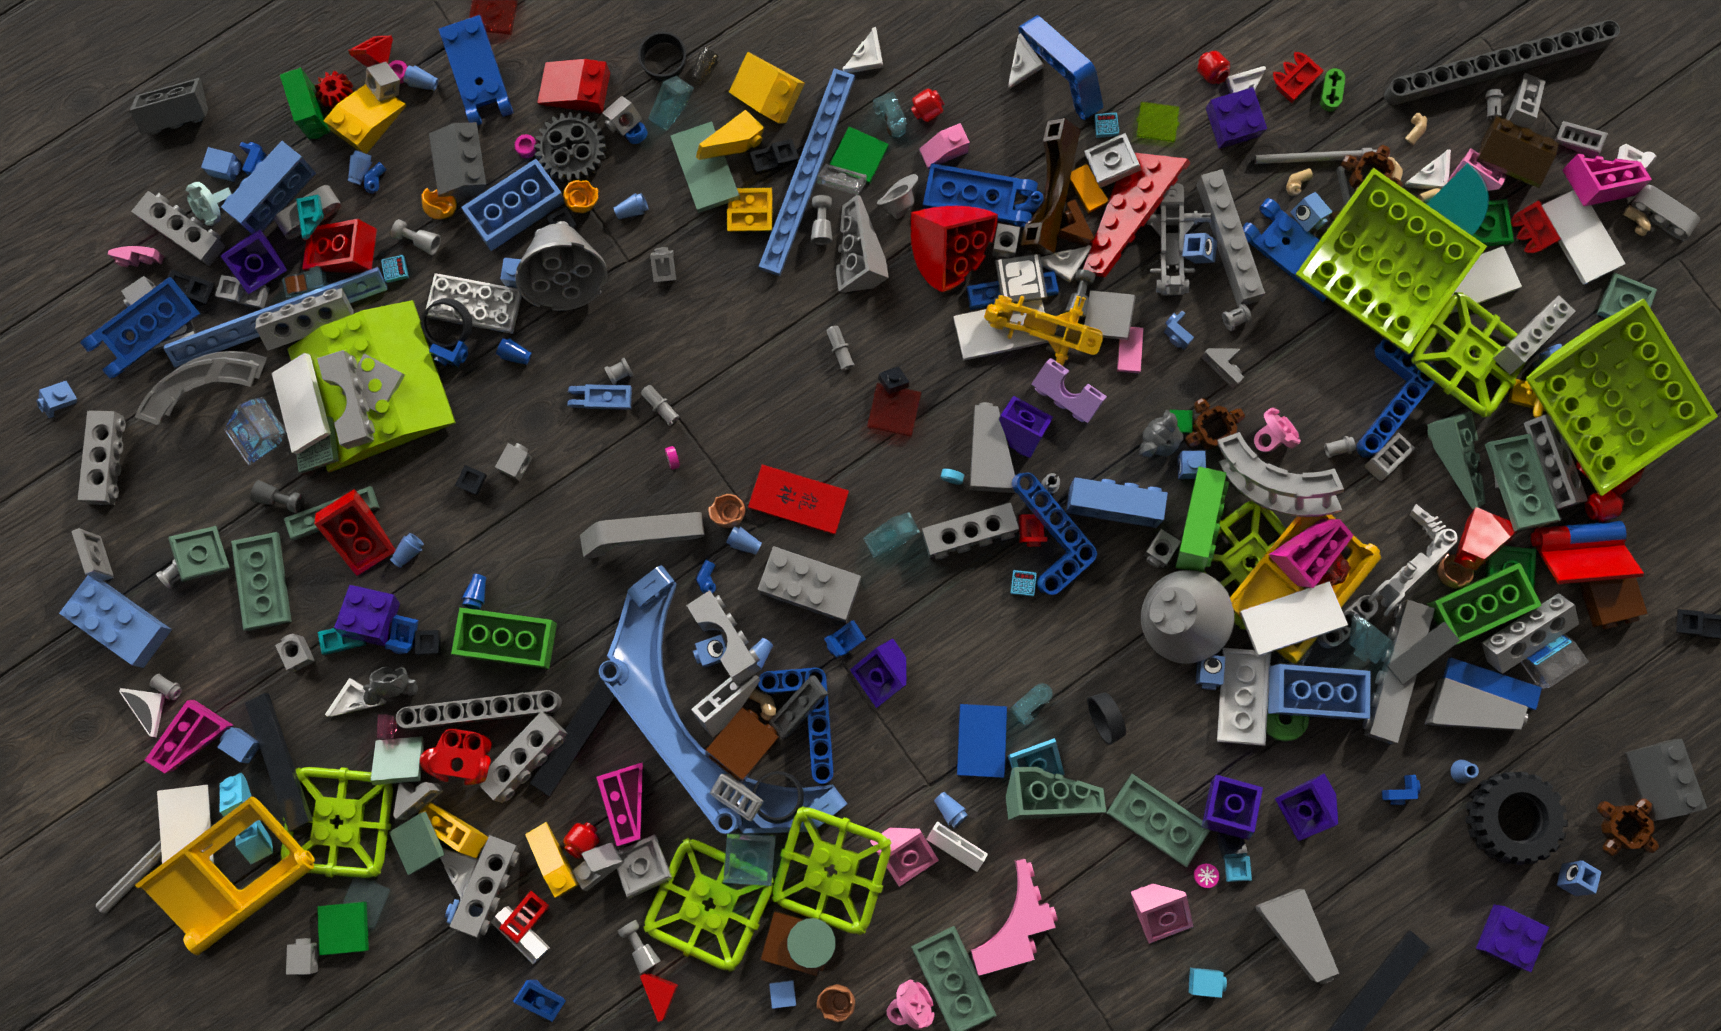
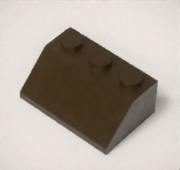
M1496 116L1483 136L1477 162L1540 188L1556 156L1559 143L1550 137L1541 136L1529 128H1522L1513 124L1508 119H1501Z

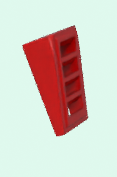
M530 891L499 927V930L518 944L547 912L549 905L534 892ZM531 903L537 909H539V911L536 913L527 905ZM523 909L533 917L531 920L521 913ZM519 917L527 925L523 927L514 919ZM510 923L521 931L518 935L508 928Z

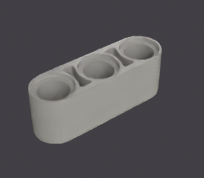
M328 185L321 186L304 196L319 195L321 197L323 220L341 208L340 201ZM297 202L280 211L274 218L287 239H293L301 235Z
M1646 185L1631 203L1632 207L1646 214L1649 221L1680 240H1687L1700 222V217L1695 212L1652 185Z
M1364 595L1354 600L1342 611L1344 616L1351 619L1352 626L1332 631L1335 636L1333 643L1326 639V634L1318 636L1317 641L1319 645L1328 649L1341 644L1377 612V600L1375 599L1372 603H1369L1370 595ZM1362 601L1368 604V613L1362 611L1360 607Z

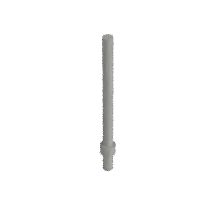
M1362 148L1357 151L1255 155L1254 160L1255 164L1343 160L1346 155L1361 159L1364 153L1376 152L1377 150Z

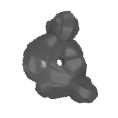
M1166 410L1163 417L1155 418L1144 429L1143 443L1139 450L1141 456L1151 457L1153 454L1167 457L1177 451L1183 440V434L1177 426V418L1174 413Z
M382 667L371 673L369 678L370 684L363 686L365 690L363 700L367 705H375L380 702L381 697L391 698L399 696L401 693L413 696L418 691L417 682L408 677L405 668L400 667L393 671L390 667Z

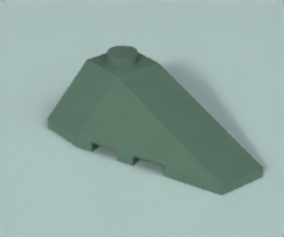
M1472 411L1428 424L1427 434L1429 440L1432 441L1435 451L1471 508H1479L1486 504L1483 478L1480 473H1477L1480 454H1476L1474 448V441H1478Z
M1038 767L1012 768L1006 793L1008 820L1106 813L1103 788L1081 781H1073L1064 778L1063 775L1052 774Z

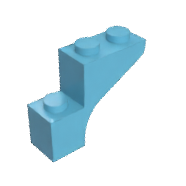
M242 773L230 776L220 783V813L223 817L252 797L247 780ZM260 820L254 822L235 837L236 847L250 864L273 853L272 838Z

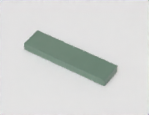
M369 486L357 491L371 511L380 509L373 487ZM339 498L284 518L290 539L294 541L320 531L314 524L315 514Z

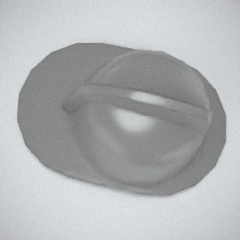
M912 174L900 179L877 201V205H883L894 218H901L914 204L912 188L918 181V176Z

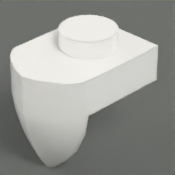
M1628 144L1619 147L1617 159L1640 161L1646 170L1657 158L1652 152L1643 153Z

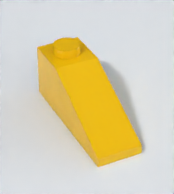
M745 110L701 142L696 158L702 160L745 152L751 147L755 148L763 139L761 136L764 127Z
M432 802L420 810L419 814L427 813L439 839L460 853L473 858L478 857L488 840L486 835Z
M547 822L525 834L541 873L554 897H560L579 886L572 872L573 869Z

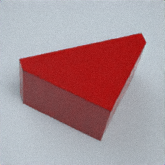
M392 35L374 36L348 50L349 55L366 67L383 62L388 64L393 42Z
M647 972L642 974L640 978L657 1021L660 1022L666 1018L678 985Z

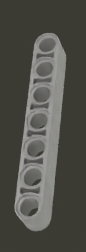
M544 690L401 708L397 712L396 721L402 728L422 729L538 715L541 711L544 713L558 711L562 700L557 693ZM552 695L554 697V704L546 708L544 700L547 696ZM529 698L531 706L528 710L523 711L521 703L524 699ZM502 701H506L508 705L507 710L500 714L498 705ZM478 704L484 706V712L480 716L475 714V708ZM455 707H459L461 714L458 718L453 719L451 715L452 710ZM435 709L437 711V718L431 722L428 715L431 710ZM412 712L414 720L411 724H407L405 717L408 713Z

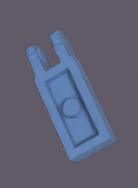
M586 384L585 386H570L568 392L571 394H585V400H569V407L631 410V385Z

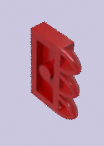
M1294 52V60L1297 65L1291 62L1283 63L1287 75L1281 72H1273V79L1277 85L1276 89L1291 103L1324 72L1310 57L1300 52Z
M1536 201L1517 212L1511 219V226L1513 227L1525 225L1519 231L1517 239L1527 240L1532 238L1525 247L1524 251L1527 253L1543 251L1562 240L1540 201Z

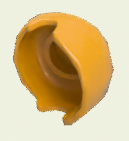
M575 180L568 183L564 189V202L573 212L586 213L596 205L598 189L594 188L589 181Z
M428 188L422 193L423 211L430 218L445 219L455 213L457 204L454 196L438 197L437 189L430 192Z

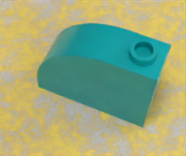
M1467 163L1427 205L1472 236L1480 228L1487 214L1489 205L1487 186L1479 172Z

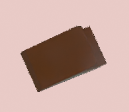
M1072 200L1066 204L1064 212L1066 222L1071 225L1061 229L1058 237L1085 247L1087 245L1092 246L1094 236L1076 200Z

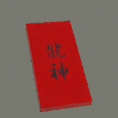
M762 464L748 509L836 535L849 490Z

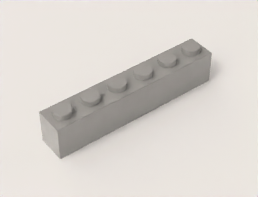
M1223 169L1200 176L1196 186L1205 212H1211V222L1209 224L1214 239L1217 240V247L1237 306L1239 307L1242 303L1248 305L1259 302L1265 291Z
M1411 600L1403 601L1396 607L1394 612L1396 622L1388 633L1389 647L1384 650L1382 655L1383 668L1382 671L1378 672L1375 680L1378 686L1376 693H1373L1370 698V719H1365L1363 723L1365 736L1389 744L1398 743L1417 674L1406 683L1401 684L1386 665L1428 634L1435 608Z

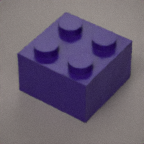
M1254 87L1211 99L1206 106L1219 149L1261 137L1267 130Z
M349 585L334 629L342 637L385 646L391 632L393 617L398 612L400 602L393 594Z
M1215 775L1210 783L1202 828L1249 840L1255 832L1263 787Z
M1493 905L1476 949L1519 970L1532 972L1549 927L1505 906Z

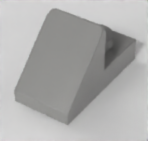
M1208 348L1201 358L1234 389L1244 376L1242 371L1236 365H1231L1229 361L1236 356L1240 349Z
M424 782L415 788L412 783H399L393 813L394 818L399 820H409L443 792L440 785Z
M608 843L582 853L585 861L573 869L572 872L582 890L588 891L624 862L614 844Z

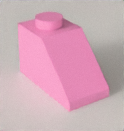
M961 123L940 131L919 148V151L927 168L930 169L931 163L940 165L968 153L970 142Z

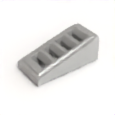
M1563 121L1555 142L1595 158L1600 155L1608 133ZM1567 130L1571 131L1568 139L1564 138ZM1575 134L1580 135L1577 141H1573ZM1584 137L1588 138L1586 144L1582 143ZM1592 141L1597 142L1596 146H1591Z
M1398 433L1365 464V468L1379 481H1382L1415 447ZM1396 443L1405 453L1403 454V453H1402L1395 445H1393V444ZM1388 449H1389L1398 459H1396V458L1388 451ZM1381 455L1391 464V466L1381 457Z
M721 774L710 791L714 798L748 821L754 819L764 802L730 774ZM735 789L736 792L734 793L733 797L731 798L730 795L732 794L733 790ZM744 795L742 801L738 804L739 799ZM749 800H751L752 803L750 807L748 808V810H745L746 805L748 804Z

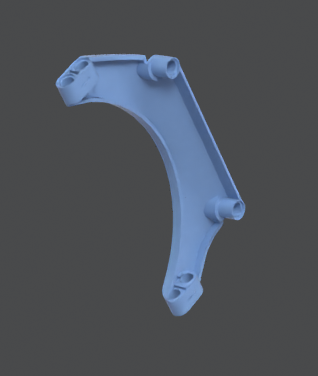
M660 565L627 591L628 594L619 624L607 654L610 661H605L600 665L599 675L716 830L723 834L732 833L737 828L742 833L789 832L793 819L785 823L775 824L765 821L756 814L752 821H748L710 794L718 777L721 774L727 773L705 756L706 750L689 733L672 703L666 685L662 654L663 632L667 612L677 584L666 569ZM610 666H615L617 669V673L613 678H607L606 670ZM747 778L743 785L753 792L754 786L758 781ZM760 782L756 789L755 795L764 801L760 810L769 817L779 818L788 815L795 808L798 801V790L794 787H782ZM834 785L803 788V806L805 808H813L830 815H835L848 804ZM735 789L733 790L732 794L730 795L731 798L733 797L734 793L736 792ZM744 795L741 796V798L738 801V804H740ZM749 800L748 804L745 807V810H748V808L750 807L752 803L751 800ZM724 816H729L732 819L733 824L728 830H724L720 826V820ZM812 818L816 829L824 823ZM802 821L799 832H808Z

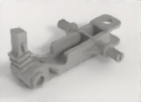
M1176 183L1174 186H1170L1163 195L1164 200L1160 204V214H1152L1146 222L1160 236L1161 268L1150 269V272L1161 273V280L1156 281V293H1161V296L1189 293V279H1185L1184 273H1193L1195 269L1184 268V257L1182 256L1184 236L1197 222H1211V212L1198 213L1194 211L1193 213H1184V187L1182 184ZM1178 225V233H1166V226ZM1169 265H1176V269H1179L1178 276L1170 277L1166 275V269H1169Z
M1417 504L1409 515L1423 526L1422 529L1426 531L1427 535L1429 534V538L1433 539V541L1427 547L1426 556L1423 553H1419L1390 580L1384 581L1368 599V602L1372 603L1379 595H1382L1384 598L1381 600V605L1388 607L1383 614L1386 617L1398 606L1404 596L1450 552L1457 542L1458 537L1454 530L1445 529V525L1439 527L1442 524V521L1436 523L1439 517L1436 516L1434 518L1430 516L1428 512L1424 511Z

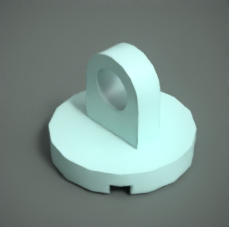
M194 182L186 188V191L190 194L187 195V201L196 217L200 220L204 219L206 221L204 224L207 226L217 224L221 220V213L217 203L225 200L232 194L227 187L214 194L200 182Z

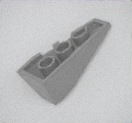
M856 195L842 205L840 231L843 233V241L838 247V252L841 253V262L836 268L838 289L842 293L872 289L889 278L886 258L860 195Z

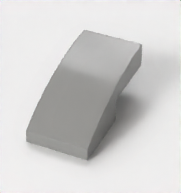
M221 275L215 296L238 304L264 309L270 288L263 285L248 294L237 278Z

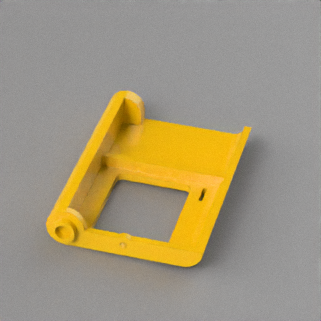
M1332 515L1318 517L1296 516L1231 595L1230 600L1234 612L1241 618L1240 612L1305 590L1291 581L1268 554L1320 519H1336ZM1355 536L1346 545L1351 551L1350 555L1335 572L1336 574L1340 573V578L1331 584L1341 608L1381 559L1380 550L1375 545L1370 543L1368 545L1363 544ZM1318 636L1276 651L1286 660L1296 664Z
M250 797L136 883L135 886L145 890L184 931L185 936L183 940L188 950L195 955H200L312 870L315 859L309 851L304 850L258 799ZM261 820L286 846L290 854L247 887L239 890L210 860V856L254 822Z

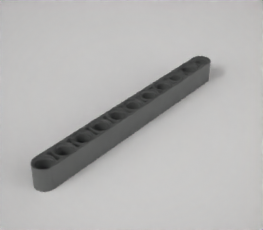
M1606 20L1397 77L1386 89L1384 98L1389 104L1398 105L1599 50L1609 46L1619 35L1620 26L1613 20ZM1414 83L1419 84L1422 88L1417 87ZM1394 89L1399 90L1401 94L1396 93Z

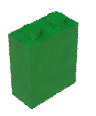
M302 68L280 74L294 122L308 139H318L324 134L330 133L328 126L324 122L325 116L320 100L317 99L315 94L317 93L315 86Z

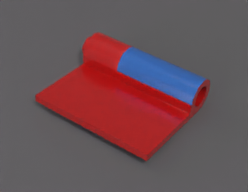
M1622 521L1536 528L1534 533L1531 534L1532 545L1536 546V549L1558 584L1644 576V572L1625 546L1626 528Z

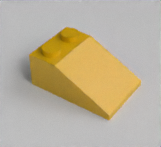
M747 52L729 93L777 123H786L805 83Z
M365 84L339 102L324 119V122L341 139L358 151L367 154L403 111L406 104L396 97L378 101Z

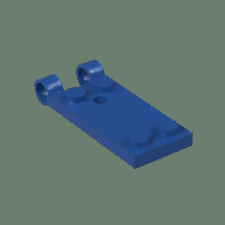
M478 15L439 28L469 123L477 122V126L483 124L478 107L496 101L503 117L514 114L481 16ZM483 79V84L476 85V81Z
M931 163L923 208L928 209L940 206L976 207L998 214L997 221L1012 223L1017 227L1024 228L1025 224L1031 220L1032 214L1027 211L1013 210L1015 195L1018 192L1023 196L1029 197L1032 192L1037 191L1038 183L1029 179H1019ZM993 194L997 199L990 201L988 196Z
M1267 198L1259 207V210L1273 222L1262 235L1253 224L1245 223L1243 230L1247 242L1323 302L1327 297L1295 276L1319 239L1310 232H1306L1299 223L1282 211L1277 202ZM1287 238L1290 242L1289 245H1284L1282 239Z
M169 277L84 338L80 344L87 352H90L104 341L117 357L115 361L103 369L108 378L113 379L135 361L199 316L200 313L175 281ZM129 331L134 333L133 340H128L126 337Z

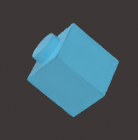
M1190 968L1189 993L1192 995L1222 998V992H1225L1227 987V979L1223 977L1224 972Z

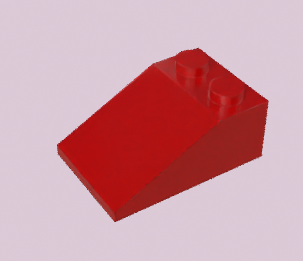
M590 59L546 62L537 102L538 105L602 114L610 77L607 63Z
M360 219L317 226L309 239L306 240L302 269L305 271L359 273L371 270L377 229Z
M355 489L315 514L314 524L356 576L395 552L394 546L369 506Z

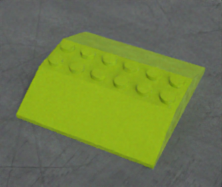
M1373 168L1318 241L1295 276L1409 355L1487 246Z
M1645 299L1635 302L1590 327L1551 354L1526 377L1527 382L1600 496L1609 492L1718 417Z
M413 300L354 313L319 327L288 348L291 361L303 353L310 354L326 417H333V423L343 415L347 405V398L342 394V387L330 385L322 379L317 358L344 350L355 357L358 365L363 354H366L405 375L389 402L381 399L375 404L378 412L370 408L367 412L368 419L372 421L375 433H372L374 441L347 449L339 444L334 425L339 461L326 465L329 473L456 424L432 354L429 352L430 347L422 331L421 321ZM365 358L361 363L364 371H371L375 366V362L371 358ZM372 379L368 384V388L372 392H377L382 387L379 379Z

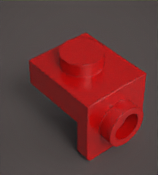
M1034 514L1019 515V543H1027V547H1041V542H1048V537H1044V525Z

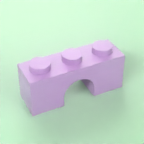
M1050 358L1044 364L1032 385L1036 387L1035 390L1039 394L1051 397L1058 407L1071 411L1074 418L1088 423L1107 396L1089 384L1083 388L1081 393H1070L1064 386V379L1069 370Z

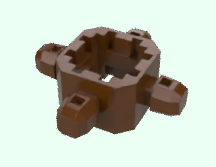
M1381 145L1376 152L1364 153L1359 161L1351 155L1345 156L1341 166L1347 171H1353L1349 178L1352 188L1357 190L1364 181L1360 173L1363 166H1367L1368 163L1372 164L1371 167L1375 169L1381 168L1380 173L1402 187L1403 183L1401 180L1391 177L1395 167L1393 161L1388 159L1390 154L1389 147Z
M1204 398L1196 401L1194 408L1197 414L1200 413V415L1194 421L1193 432L1187 435L1185 443L1189 448H1193L1201 443L1204 449L1214 450L1219 447L1216 439L1208 438L1207 432L1202 428V422L1215 416L1218 419L1221 418L1224 427L1228 430L1226 435L1219 438L1222 439L1236 434L1238 428L1236 424L1245 417L1242 409H1235L1228 412L1226 407L1222 406L1209 409L1210 405Z
M1645 798L1638 800L1634 805L1613 806L1609 802L1602 801L1596 809L1603 818H1606L1601 824L1602 833L1609 838L1604 843L1602 850L1609 856L1617 855L1621 849L1641 848L1646 852L1654 853L1659 845L1650 836L1654 831V823L1646 816L1650 813L1653 804ZM1624 813H1628L1627 815L1636 820V824L1639 825L1637 828L1639 831L1633 835L1631 841H1627L1623 835L1618 834L1616 829L1618 826L1616 823L1623 818Z

